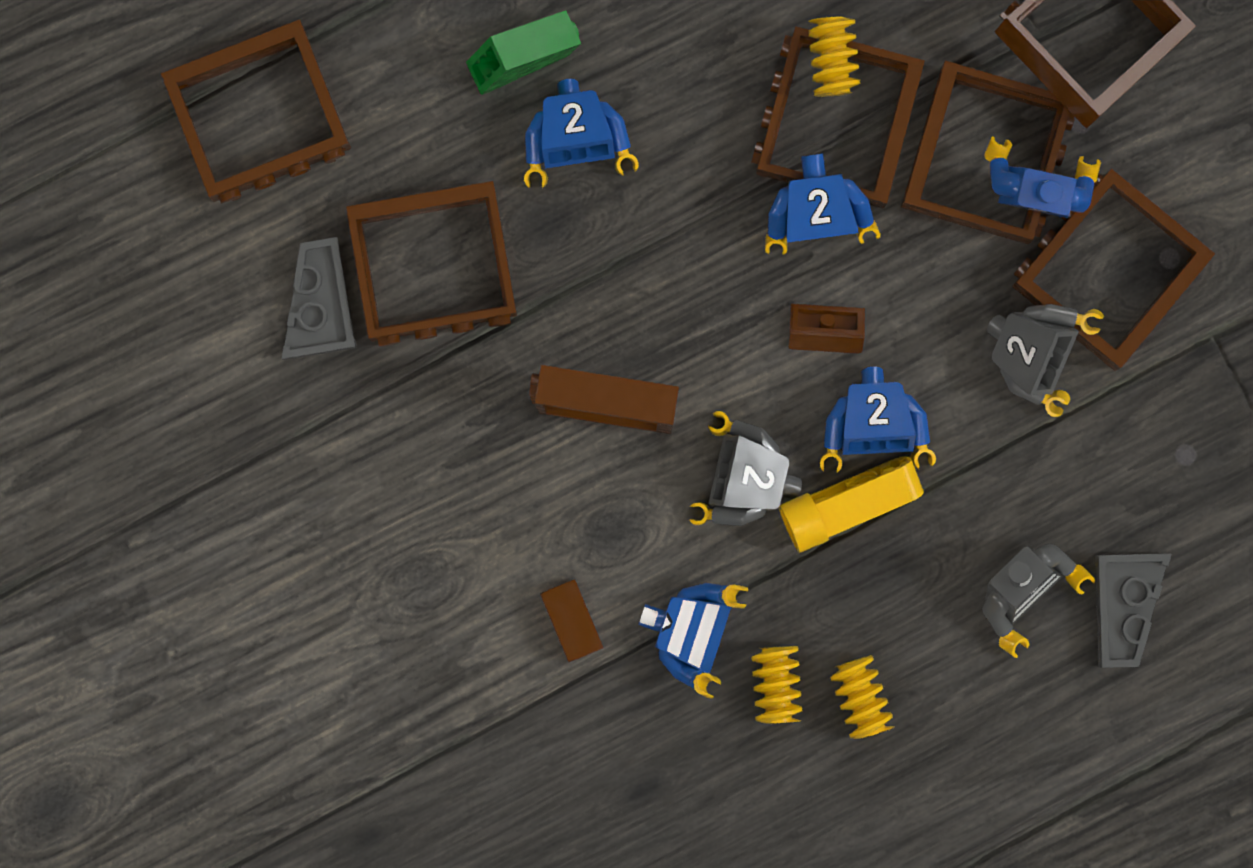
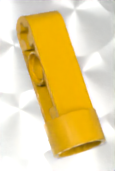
M904 456L890 460L814 494L806 493L780 504L779 511L792 543L798 553H801L829 541V537L918 499L923 495L924 490L911 457Z

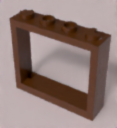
M1025 0L1021 5L1014 1L999 15L1003 22L994 32L1087 129L1176 47L1196 25L1172 0H1131L1165 36L1095 100L1087 94L1021 24L1024 19L1046 0Z
M300 19L161 73L207 194L213 202L220 200L222 204L230 200L235 201L242 197V191L255 187L256 191L269 188L277 183L275 178L288 173L290 177L302 175L311 170V164L324 160L325 164L335 162L336 159L345 156L344 151L352 149ZM298 45L334 137L216 182L181 90Z
M795 26L793 36L785 35L780 56L787 59L783 72L775 71L770 92L777 93L774 107L766 106L761 124L762 128L768 129L764 143L757 141L751 163L758 164L757 175L787 183L791 180L804 179L803 172L773 165L770 162L801 47L810 49L811 44L819 41V39L809 37V29ZM850 41L846 43V46L857 49L858 54L848 59L904 74L874 190L860 188L869 199L870 205L884 208L890 195L925 60Z
M945 61L936 83L901 208L1024 244H1030L1034 236L1040 237L1042 228L1045 225L1046 216L1041 215V212L1027 209L1022 228L921 199L953 85L958 83L1054 111L1039 171L1053 173L1055 165L1061 166L1067 145L1061 144L1065 130L1071 131L1075 121L1074 115L1049 90Z
M1111 168L1104 176L1098 173L1089 208L1082 213L1070 211L1068 218L1060 217L1065 223L1057 233L1050 229L1041 239L1037 247L1042 251L1033 261L1027 257L1014 273L1019 279L1012 287L1034 305L1054 304L1062 306L1034 283L1033 280L1108 189L1112 188L1192 254L1115 348L1098 334L1089 335L1082 330L1081 325L1075 324L1074 328L1079 331L1076 340L1111 369L1117 371L1123 367L1215 253Z
M493 181L346 206L368 338L371 342L378 341L379 346L395 345L401 343L400 337L414 334L415 340L437 337V330L448 328L452 329L453 334L474 330L473 324L488 322L489 327L503 326L511 323V317L517 316ZM486 203L504 306L380 327L363 224Z
M546 365L540 366L539 374L532 373L529 396L532 404L536 405L539 414L671 434L679 386Z

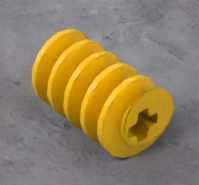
M825 17L809 20L808 22L818 25L809 30V37L819 39V41L810 45V51L821 55L811 60V66L822 69V71L812 76V80L823 84V86L814 90V96H840L853 93L850 92V88L860 84V80L849 77V73L859 69V65L848 62V58L858 54V50L846 46V43L856 39V34L845 32V28L855 24V20L846 17Z
M798 646L760 648L762 652L752 656V661L763 664V667L752 673L753 676L764 679V682L753 688L754 691L764 694L765 697L755 701L754 704L756 707L765 709L766 712L756 716L755 720L761 723L801 721L792 718V715L801 712L802 706L791 703V700L801 696V691L790 688V685L800 681V676L789 673V670L799 666V661L788 658V655L798 651Z
M872 655L836 666L839 671L830 677L831 681L843 682L844 684L835 691L836 696H848V700L840 705V709L853 711V714L844 720L845 724H856L858 727L849 734L850 738L853 739L865 738L895 727L884 725L893 718L892 713L880 712V709L888 703L887 698L875 697L883 689V685L870 683L879 674L878 670L865 668L874 660Z

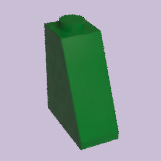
M565 10L489 37L466 61V64L480 94L483 95L568 57L581 44L579 31Z

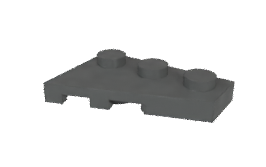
M334 237L300 243L282 360L356 348L339 239Z
M1172 554L1095 555L1099 668L1139 667L1152 624L1150 621L1155 603L1159 599L1162 590L1161 583L1166 567L1169 566Z

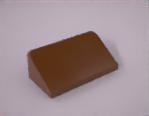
M791 304L789 349L856 354L862 352L865 338V308Z
M575 579L540 593L568 662L603 648Z

